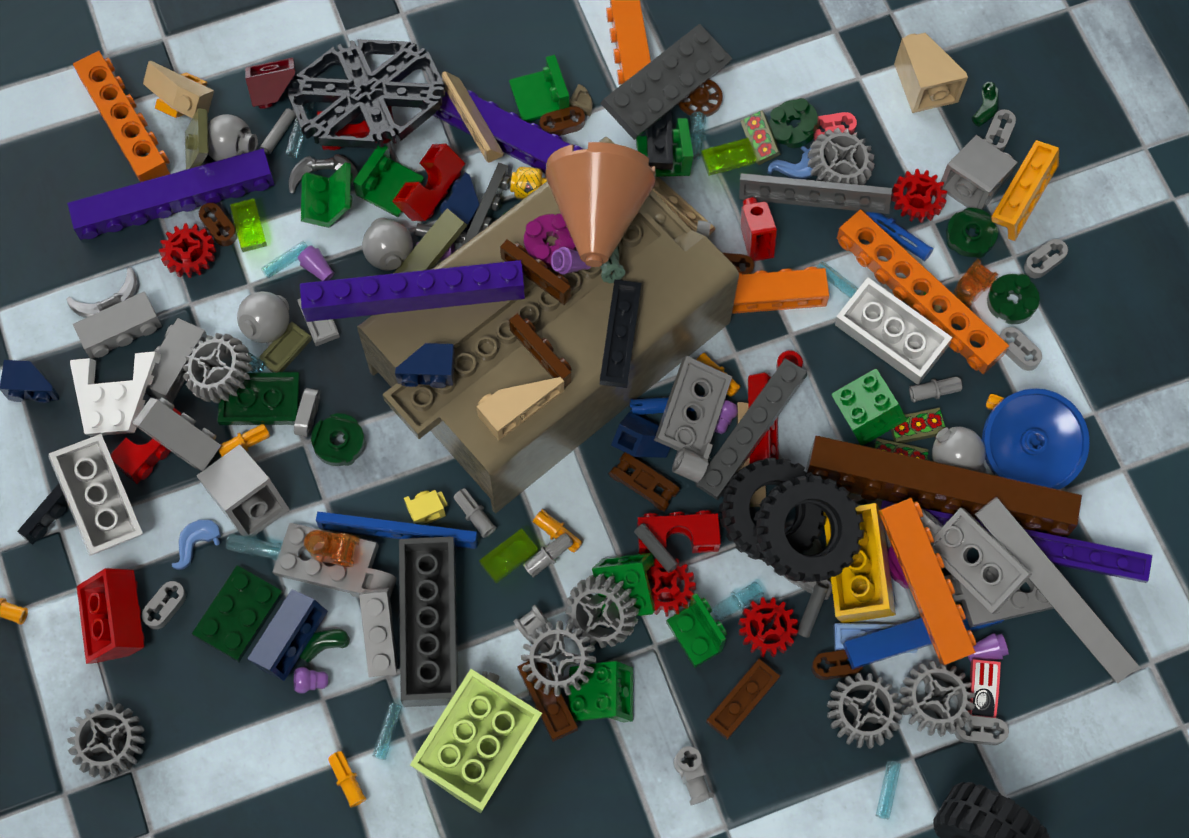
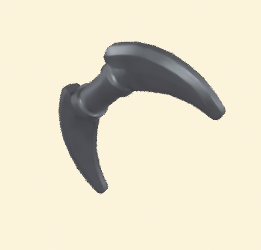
M339 154L334 155V158L322 160L312 159L310 156H307L300 160L293 168L289 178V190L292 194L295 192L297 185L306 172L311 173L312 171L322 169L337 171L345 162L351 164L353 180L358 175V172L351 161Z
M128 267L125 282L118 293H114L113 296L101 302L87 304L68 297L66 299L67 303L74 313L87 318L133 297L137 289L136 274L131 267Z

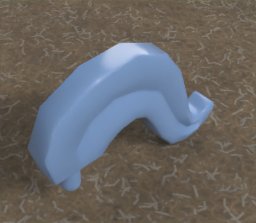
M801 147L804 153L798 164L778 159L772 161L768 167V174L771 175L775 170L794 179L810 178L812 168L807 167L810 160L807 157L811 148Z
M197 520L188 524L180 533V560L177 563H172L173 569L183 570L191 564L193 548L196 542H210L213 540L214 544L218 546L220 544L218 538L221 537L219 526L212 520Z

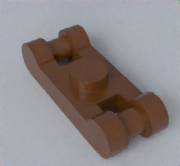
M624 452L619 458L620 463L617 467H613L608 473L610 477L624 484L650 501L656 508L665 512L670 505L668 503L672 497H676L680 491L679 487L630 454ZM628 468L635 470L631 476L625 473ZM657 486L664 490L661 495L654 492Z

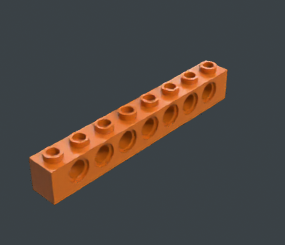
M861 209L839 228L836 239H838L840 246L844 250L852 252L856 256L858 263L863 267H868L881 284H886L892 290L896 298L904 301L913 310L918 311L920 315L925 316L930 322L950 335L952 340L949 347L954 352L964 356L972 369L979 370L984 375L1005 355L1009 345ZM859 240H867L870 244H862ZM878 257H886L888 261H881L878 259ZM896 273H902L907 278H899ZM914 290L924 291L926 295H917ZM932 306H941L943 313L934 311ZM958 324L962 330H956L951 325ZM976 341L981 345V347L976 348L972 346L970 342Z

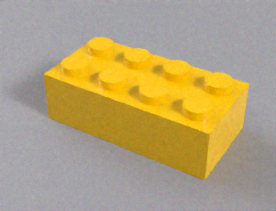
M876 503L860 505L855 508L857 514H862L864 521L860 522V530H864V538L859 539L858 542L861 549L858 554L852 557L854 561L849 567L843 568L842 573L831 577L835 617L841 623L896 615L885 530L878 513L881 509ZM823 512V516H826L824 527L826 543L828 545L831 537V525L827 515Z

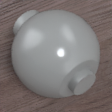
M230 114L216 116L208 122V155L213 160L219 161L257 149V136L251 133L249 126L241 118Z
M378 218L372 222L365 232L362 249L365 258L371 265L380 270L390 271L399 268L413 250V240L407 228L401 223L387 218Z
M265 291L255 292L247 296L241 302L237 312V322L241 332L248 339L258 343H269L280 338L289 324V304L287 300L280 295Z
M965 427L944 428L937 433L932 448L933 462L981 473L986 471L983 466L986 449L977 433Z

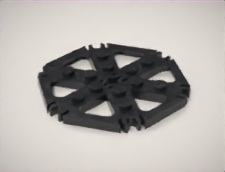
M357 39L358 46H356L353 40L350 41L351 46L349 48H343L341 44H338V52L333 46L294 76V79L291 81L293 88L288 89L289 101L303 136L305 135L307 139L313 136L315 143H320V146L377 149L375 142H378L379 147H384L383 141L386 139H391L393 144L397 143L396 135L402 141L440 110V106L443 104L441 97H445V85L429 52H426L425 48L418 51L415 43L411 44V42ZM370 54L393 55L373 72H371L365 59ZM333 65L341 66L346 79L316 78ZM422 69L426 72L431 83H405L401 81L413 71ZM308 102L332 103L319 115L308 120L303 108ZM387 106L420 108L422 111L415 115L407 124L399 126L394 123ZM359 114H362L369 130L368 136L356 138L354 136L336 135L339 130Z

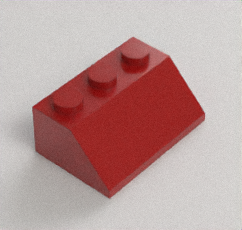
M105 568L77 586L86 664L127 657L144 648V634L140 620L141 609L138 605L137 582L134 570Z

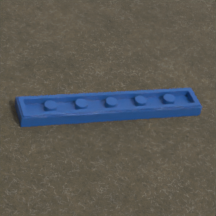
M318 511L316 516L317 525L322 530L393 539L454 537L456 547L471 549L477 548L478 535L475 531Z
M922 618L843 643L852 670L932 645ZM967 618L962 621L964 623L966 631L971 630V632H974L996 624H1000L1004 620L971 628L969 627Z

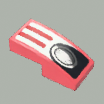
M975 659L971 661V687L968 692L975 693V697L968 701L975 704V708L967 711L972 716L996 718L1001 662Z

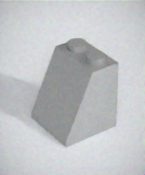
M976 135L947 164L941 182H944L942 190H946L949 196L967 208L984 210L1013 174L1018 162L1008 153L994 147L990 141Z
M240 444L196 475L206 491L246 542L290 510L270 478Z

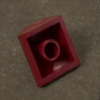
M293 57L245 67V78L253 107L258 106L260 109L268 108L279 100L295 75Z

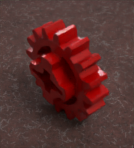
M916 169L914 175L906 171L904 178L898 177L897 184H894L891 201L896 202L894 209H902L901 217H904L906 214L910 215L909 220L911 222L915 217H918L920 223H923L924 217H927L930 221L933 220L935 214L939 216L946 203L947 191L942 190L944 182L937 183L936 179L938 176L929 177L928 170L924 174H920L919 169ZM907 187V193L903 195V190ZM935 196V202L931 204L932 197Z
M187 223L184 224L181 230L175 226V233L166 232L168 240H161L160 242L163 248L159 249V253L164 266H167L170 273L176 270L178 277L186 273L188 278H191L192 272L195 271L198 275H201L200 269H209L210 267L207 262L215 261L212 253L216 252V248L213 244L212 236H208L205 228L200 230L197 224L192 229H189Z
M654 559L655 566L647 570L649 584L652 580L655 585L651 592L655 608L654 614L657 615L660 610H664L665 616L668 617L670 610H674L678 615L680 606L686 609L689 607L687 599L691 600L692 595H694L691 591L696 590V583L691 582L694 580L693 572L687 573L689 570L687 564L681 567L678 565L670 573L665 572V568L657 559ZM682 580L685 583L683 593L680 591L679 588ZM671 584L670 589L668 587L662 589V585L669 586Z
M762 597L760 605H757L754 601L750 603L751 611L744 608L742 614L746 618H740L738 623L744 626V628L739 629L738 633L741 636L746 635L743 645L751 644V653L759 649L761 650V657L765 656L766 651L770 652L772 657H775L778 649L783 654L786 652L785 644L788 646L793 645L794 640L791 637L796 636L798 630L792 627L797 625L798 620L790 619L794 611L792 609L785 611L786 603L784 601L778 606L776 605L775 598L772 597L770 603H766L765 598ZM762 611H772L771 613L767 614L760 613ZM780 618H782L785 623L786 631H784L785 628H783L780 624ZM774 619L772 629H769L768 632L766 631L765 634L762 635L764 631V626L768 625V623H771V621ZM750 623L756 629V637L751 632ZM772 640L776 642V643H773V644H765V643H764V642H766V641H772Z

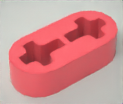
M842 112L818 116L820 125L825 129V132L829 129L834 132L839 127L842 133L848 129L849 134H854L857 120L851 113ZM841 122H845L846 125H849V128H845L844 125H841ZM817 129L813 139L816 140L820 134L824 135L825 132Z

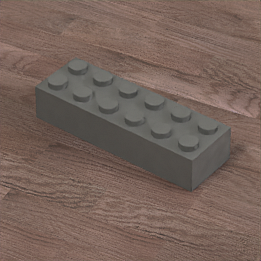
M454 537L399 539L401 702L403 707L448 705L459 688L456 546Z

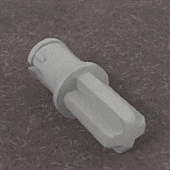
M958 377L939 381L931 379V382L909 386L912 402L928 398L939 399L941 395L962 390V382Z
M461 489L454 495V500L466 514V520L473 523L483 538L488 537L496 530V526L493 525L484 513V507L477 504L467 489Z
M563 533L546 548L542 546L541 550L525 562L523 566L532 577H536L551 563H556L555 559L573 545L572 539L569 535Z

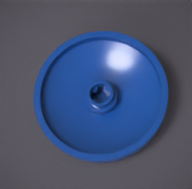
M1026 389L1004 398L990 412L982 434V441L986 449L985 460L995 476L1057 490L1067 486L1079 475L1089 453V432L1080 411L1064 396L1046 389Z

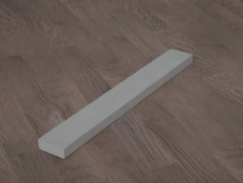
M997 497L975 513V516L991 535L1032 573L1028 579L1116 683L1121 682L1139 667Z

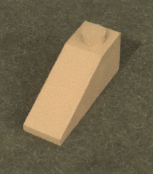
M153 61L148 62L143 84L168 106L193 118L198 108L207 109L209 112L214 90Z
M558 377L500 389L494 394L489 393L476 406L478 417L499 441L563 393L564 380Z

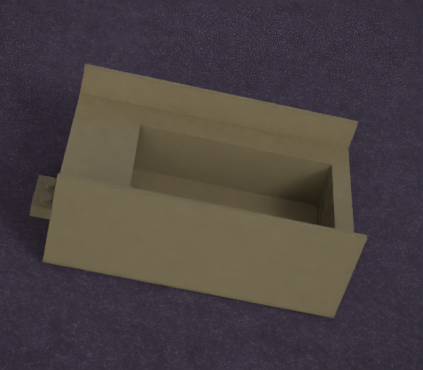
M604 137L602 140L599 141L604 143L615 144L608 137ZM548 182L537 188L433 269L505 262L501 259L500 246L506 239L513 244L518 243L524 247L526 225L530 221L542 215L561 214ZM653 190L617 245L619 252L618 262L625 269V275L620 280L642 283L627 388L600 385V374L614 283H607L602 280V270L600 267H591L588 270H580L568 274H560L553 268H549L556 276L560 274L570 283L571 298L565 305L523 275L525 299L371 315L357 326L370 373L373 376L379 373L391 386L389 390L382 394L384 401L418 439L422 438L429 431L434 434L490 497L492 510L495 514L629 406L630 399L640 397L677 367L683 357L690 356L731 321L739 279L738 270L706 236L692 231ZM548 236L543 242L553 246L557 238ZM518 313L523 320L527 318L536 328L535 333L541 340L545 338L554 348L553 353L559 359L564 358L572 368L571 383L564 388L563 393L498 441L478 417L476 407L478 402L489 393L494 394L500 389L553 379L510 331L509 319ZM425 343L454 345L455 366L453 386L446 385L445 388H433L430 385L418 384L417 387H405L397 383L395 368Z

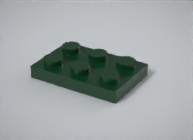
M299 372L247 373L251 380H244L245 389L239 388L237 390L238 396L230 394L229 401L221 399L219 402V425H294L299 409L300 374Z
M237 565L201 618L192 635L235 661L240 662L284 593L282 590Z

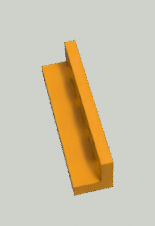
M1038 140L1034 142L992 214L991 220L993 223L1008 228V239L1016 241L1058 168V147Z

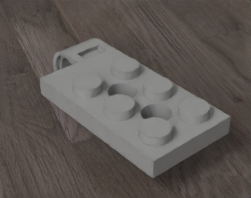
M689 356L682 358L654 440L677 450L672 466L673 473L698 483L704 476L708 466V458L713 446L710 442L732 376ZM696 384L704 388V397H699L695 393L694 387ZM688 407L696 411L697 419L695 421L687 417L686 410Z
M960 508L944 526L932 514L922 509L923 517L920 519L924 528L928 527L934 539L931 546L934 553L940 554L945 568L992 614H995L1032 575L964 508ZM971 548H975L979 552V559L973 564L967 560L966 556ZM990 567H995L999 572L998 579L993 583L989 582L986 578V572Z
M289 523L272 571L275 576L347 592L359 598L361 591L389 588L391 598L397 579L387 572L371 569L379 547L376 542L294 523ZM313 549L311 559L307 561L301 560V554L304 550ZM330 555H338V562L334 566H326V559Z
M990 567L986 572V578L991 583L995 582L999 577V572L995 567ZM953 575L944 576L945 579L949 578L955 590V594H952L956 605L962 603L970 628L1054 609L1034 584L1027 579L1025 582L1029 585L1030 592L1024 593L1019 588L995 614H992Z

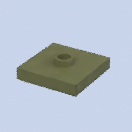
M198 108L185 131L186 170L201 166L209 154L207 109Z

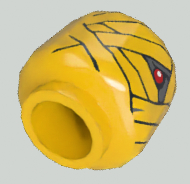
M519 167L516 172H512L510 192H514L517 199H524L547 182V180L542 178V171L538 168Z

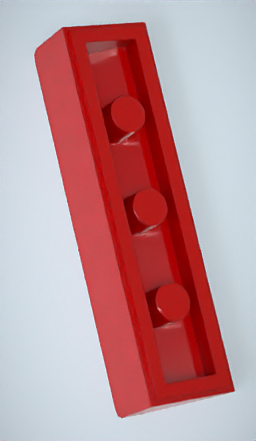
M765 372L748 376V409L771 379ZM778 417L749 456L750 464L766 458L779 459Z

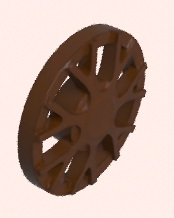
M709 79L704 83V88L699 87L687 97L690 99L689 102H681L678 105L683 112L690 116L708 117L719 110L723 98L722 91L714 81ZM713 88L716 92L709 94L708 90ZM709 100H717L718 102L715 105L709 103ZM692 105L697 107L696 111L691 110L689 108ZM706 106L709 110L702 111L701 107Z

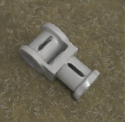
M533 605L532 610L521 619L516 618L513 621L521 634L532 645L534 642L528 636L532 634L538 638L540 635L536 631L537 627H541L544 633L548 631L546 623L549 621L536 605ZM555 638L547 640L548 645L544 642L539 650L542 653L549 652L553 648Z
M687 746L680 749L673 763L676 771L680 773L683 784L687 786L691 797L690 805H695L713 798L714 795L712 792H709L704 779L705 773L701 765L700 752L694 747ZM684 755L687 758H693L694 761L690 767L687 763L682 764L681 761L685 757Z

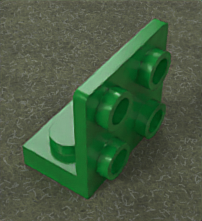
M555 55L546 57V67L542 68L543 71L509 80L520 117L526 122L540 119L546 113L569 107V94Z
M678 118L676 129H672V170L656 169V177L690 176L694 156L688 119ZM639 136L636 138V148L638 152L647 156L646 136Z
M378 145L377 149L374 150L353 180L356 196L399 217L402 211L392 201L406 182H420L422 184L424 178L422 175L391 160L388 147L384 145L381 148Z
M345 162L330 178L307 172L302 176L301 222L329 228L351 208L353 198L350 195V186L353 181V174L351 173L350 163Z
M873 369L832 393L834 401L861 446L907 421L899 403L877 369Z
M652 553L603 558L592 568L595 578L599 574H604L606 580L610 576H614V583L616 584L624 581L622 588L624 590L631 589V593L628 596L630 598H637V602L633 605V607L639 609V613L636 616L652 615L655 612L647 577V570L655 563ZM598 593V596H599V597H603V598L607 597V596H605V595H603V594H599V593ZM606 604L601 609L602 614L604 612L603 609L605 608Z
M697 593L692 595L690 606L687 609L666 620V624L694 668L721 653L726 641L725 636L727 635L721 622H715L710 614L712 609L705 598L700 599Z
M618 661L588 664L587 666L595 670L594 673L584 672L583 675L589 679V682L585 683L580 678L577 681L581 686L579 691L573 685L570 686L569 711L574 721L611 718L623 723L633 722V667ZM579 666L569 668V678L576 673Z

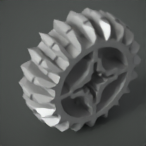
M839 127L834 132L829 129L824 135L820 134L810 146L811 149L807 157L810 159L807 167L812 168L810 176H818L816 181L865 185L866 181L871 177L875 165L872 162L874 155L869 153L871 146H865V138L859 140L857 132L851 135L848 129L844 130L843 133Z
M216 333L214 337L207 335L205 342L198 340L199 346L197 348L190 347L193 352L192 355L185 356L188 364L182 366L184 371H186L183 377L187 381L188 389L196 397L206 402L212 400L215 403H219L221 399L229 401L230 394L238 396L237 390L239 388L245 389L244 380H251L247 372L253 370L249 364L253 359L248 354V348L238 338H234L229 334L223 336Z
M599 574L596 578L594 575H591L586 580L579 581L577 587L570 591L571 596L567 598L566 603L569 607L565 613L571 615L568 623L575 624L576 627L573 629V633L579 627L583 629L581 638L588 635L591 639L590 646H594L597 642L601 648L606 647L607 644L611 647L616 646L618 642H624L627 636L633 633V626L638 622L635 616L639 613V609L633 607L637 602V598H630L628 596L631 593V589L624 590L622 588L624 581H620L618 584L614 583V576H610L606 580L604 574ZM591 593H599V594H603V595H605V596H607V597H605V598L599 597V596L596 595V594L593 596ZM606 604L605 608L603 609V614L600 617H598L601 613L600 610ZM598 625H605L608 628H602Z
M557 621L556 629L554 630L552 624L547 622V632L544 633L541 627H537L536 631L540 636L536 638L530 634L528 638L534 642L533 645H523L525 650L530 651V655H521V660L529 661L530 664L524 665L522 670L524 672L532 670V673L526 679L529 682L536 678L538 679L534 685L535 689L539 690L545 684L544 694L549 695L553 687L556 697H560L561 688H564L566 695H571V685L576 690H581V686L577 682L580 678L585 683L589 682V679L583 675L585 671L594 673V668L587 666L588 662H596V657L588 656L587 653L595 651V647L593 645L585 647V644L591 639L588 635L581 639L579 638L583 633V629L580 627L572 633L573 624L570 622L565 630H563L562 621ZM555 637L553 648L549 652L538 654L543 643ZM564 637H568L577 643L581 655L565 651ZM560 650L562 652L561 655L566 656L568 659L560 661L558 667L555 666V661L545 659L556 657L557 652ZM537 662L552 666L554 681L542 676ZM580 663L576 673L562 681L565 668L568 665Z
M931 661L928 668L922 663L918 667L919 671L915 669L910 671L911 678L905 677L903 680L907 687L900 689V693L907 697L901 698L899 703L908 705L902 713L903 715L912 714L913 717L909 720V724L912 725L918 721L920 723L917 728L918 731L921 732L926 726L928 727V735L932 736L935 729H937L939 736L942 737L945 735L946 729L950 734H954L956 732V724L960 728L965 726L962 717L970 719L972 715L967 710L975 708V704L967 700L974 698L975 693L966 691L971 687V682L963 684L962 680L966 676L965 673H961L959 676L955 675L956 666H952L948 671L946 670L947 665L940 664L938 669L935 661ZM933 678L943 680L951 687H942ZM923 681L926 686L924 688L926 697L917 702V686ZM934 695L936 697L945 696L941 702L938 700L928 702ZM957 695V711L951 717L948 702L953 696ZM932 710L936 713L937 717H941V719L932 718L925 714L923 711Z
M861 673L856 674L855 681L852 677L847 676L845 679L846 685L839 682L836 685L838 691L833 690L830 694L834 700L827 703V707L834 709L828 712L827 717L836 719L830 725L831 728L840 727L841 730L837 736L841 738L844 734L848 735L849 737L846 740L848 745L851 744L853 739H856L857 748H861L864 741H866L869 749L873 748L874 740L879 746L883 745V736L890 740L893 737L891 730L897 731L900 727L895 721L902 719V714L895 712L902 708V704L893 702L898 698V693L889 694L892 685L889 683L884 688L881 686L883 678L879 677L876 682H873V675L870 673L865 681ZM858 690L869 691L864 699L847 696ZM877 696L884 704L886 716L882 715L883 712L876 707L875 701ZM868 701H870L868 705V712L871 713H867L866 716H864L861 719V721H859L862 715L860 713V711L862 710L861 708L865 706ZM843 705L847 706V710L854 716L852 725L845 718ZM866 722L882 725L881 728L875 731L860 730L861 726Z
M106 702L104 709L99 704H95L94 713L89 709H85L84 714L87 717L84 720L81 717H76V721L80 725L78 728L70 727V731L75 736L67 739L68 743L74 745L68 750L69 754L76 755L72 762L75 765L81 764L79 770L83 773L89 771V775L93 778L100 774L102 779H107L109 771L113 777H118V768L128 772L129 768L126 763L130 761L132 764H136L137 760L133 757L134 753H143V750L137 747V744L145 743V738L138 736L144 732L142 726H137L140 719L137 716L132 717L133 711L129 708L123 711L121 704H117L113 708L110 702ZM118 720L123 723L118 726L114 725L110 728H105L100 722ZM93 730V738L86 748L87 737L90 731ZM102 733L110 737L108 738L110 740L108 744L112 749L103 744L104 736ZM127 733L126 744L123 750L120 751V741L126 737L125 734ZM102 753H108L113 758L104 762L91 760V757L94 755L99 756Z

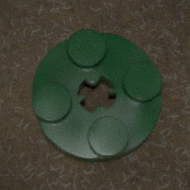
M804 98L786 101L775 107L770 113L769 125L776 142L787 145L789 148H799L811 142L814 138V133L820 126L815 108ZM792 120H800L801 122L797 123L798 126L796 128L789 125Z
M966 208L964 211L958 214L955 213L951 217L946 228L947 245L951 250L956 251L960 255L982 258L993 248L997 240V225H994L991 216L987 212L978 208ZM970 228H973L978 236L970 237L965 230L969 231Z
M1007 274L997 278L992 283L987 295V305L992 315L997 319L1000 317L1006 320L1005 323L1021 324L1028 321L1037 310L1040 301L1036 286L1025 274ZM1010 294L1019 298L1017 300L1018 303L1014 304L1013 301H1008L1007 297Z
M336 413L330 415L325 420H320L315 425L311 435V442L316 456L322 462L331 466H349L362 453L365 437L361 426L355 418L346 414ZM338 434L343 435L344 443L334 445L335 443L331 442L332 437L337 438Z

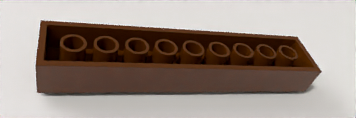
M815 436L806 467L807 474L812 473L814 476H821L824 480L831 479L836 482L837 487H844L849 491V494L861 495L866 500L881 499L899 503L912 498L913 502H918L923 509L954 515L960 508H964L973 518L979 520L975 513L997 497L1023 529L1067 538L1078 525L1082 495L821 436Z

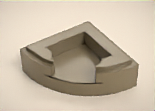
M578 84L569 101V107H579L584 111L585 115L591 116L592 99L587 89Z

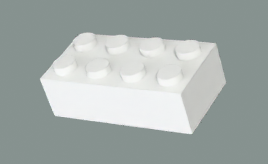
M868 277L836 316L835 326L917 385L921 383L949 347L952 340L950 335Z
M102 434L49 453V460L89 556L143 534Z

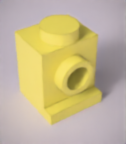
M436 490L431 492L423 491L417 494L413 500H410L409 496L404 498L414 524L427 525L446 516L444 507L448 505L441 491L438 493Z

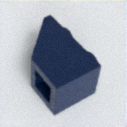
M465 172L461 180L457 179L455 181L450 198L445 199L440 207L441 215L448 208L465 222L467 227L463 231L468 232L480 205L470 174Z
M425 343L395 368L397 383L405 387H417L418 384L430 385L433 388H445L446 385L453 386L455 366L454 345Z
M4 360L0 391L8 400L22 402L23 399H33L40 403H48L49 400H59L58 393L30 361Z
M631 412L619 424L611 446L634 457L666 458L671 447L654 440L659 428L658 425Z

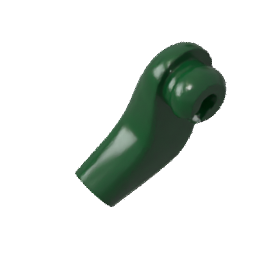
M986 82L982 86L983 103L972 116L973 123L978 127L986 123L998 112L999 91L993 82Z
M343 629L316 632L300 657L309 663L317 654L325 649L346 648L350 643V638Z

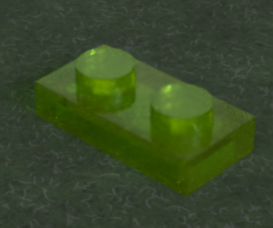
M749 138L701 150V157L708 176L756 162Z
M255 199L230 204L242 252L266 247L267 243Z
M521 528L480 559L479 563L493 581L498 583L536 554L538 548Z

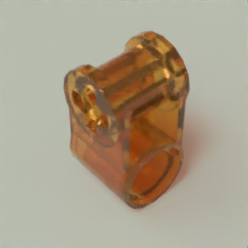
M977 259L971 265L965 275L959 280L953 292L967 307H970L983 292L987 291L999 275L997 272L992 273L983 266L980 259ZM962 290H966V291H968L970 294H966V293H964Z
M313 530L306 535L304 546L314 560L333 563L343 567L354 566L352 559L355 548L360 543L358 537L345 533L337 534L320 530ZM318 542H324V546L321 549L314 550V546Z

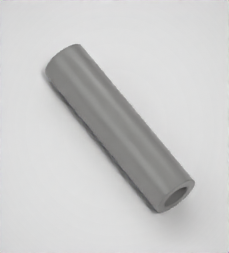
M286 108L261 144L260 149L264 148L266 154H271L296 117L294 111Z

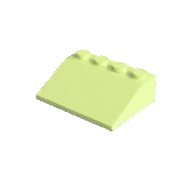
M470 669L410 766L458 800L482 813L542 713Z

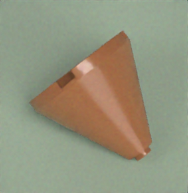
M588 142V149L574 151V145L572 144L558 149L547 160L546 180L580 259L587 266L600 267L609 260L655 186V166L651 168L649 166V158L632 148L612 143Z

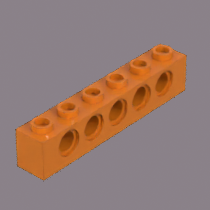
M97 51L73 63L80 80L139 181L144 182L169 175L170 172L166 166L170 163L168 157L163 150H157L156 146L159 143L152 131L147 133L144 128L148 124L141 112L136 114L134 108L137 106L132 96L124 94L123 90L126 87L120 76L114 77L112 72L115 71V68L108 57L104 59L100 51ZM149 153L147 156L141 157L143 154Z

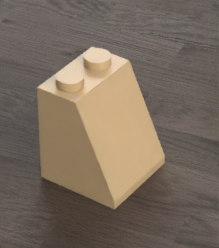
M926 33L909 34L902 38L894 65L912 113L958 103L968 78L967 73Z

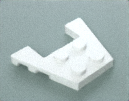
M155 351L135 353L133 380L94 384L96 360L90 358L70 360L84 434L96 436L99 434L135 433L136 426L132 423L144 407L145 400H143L147 386L152 384L154 376L151 374L155 363L159 364L160 353Z

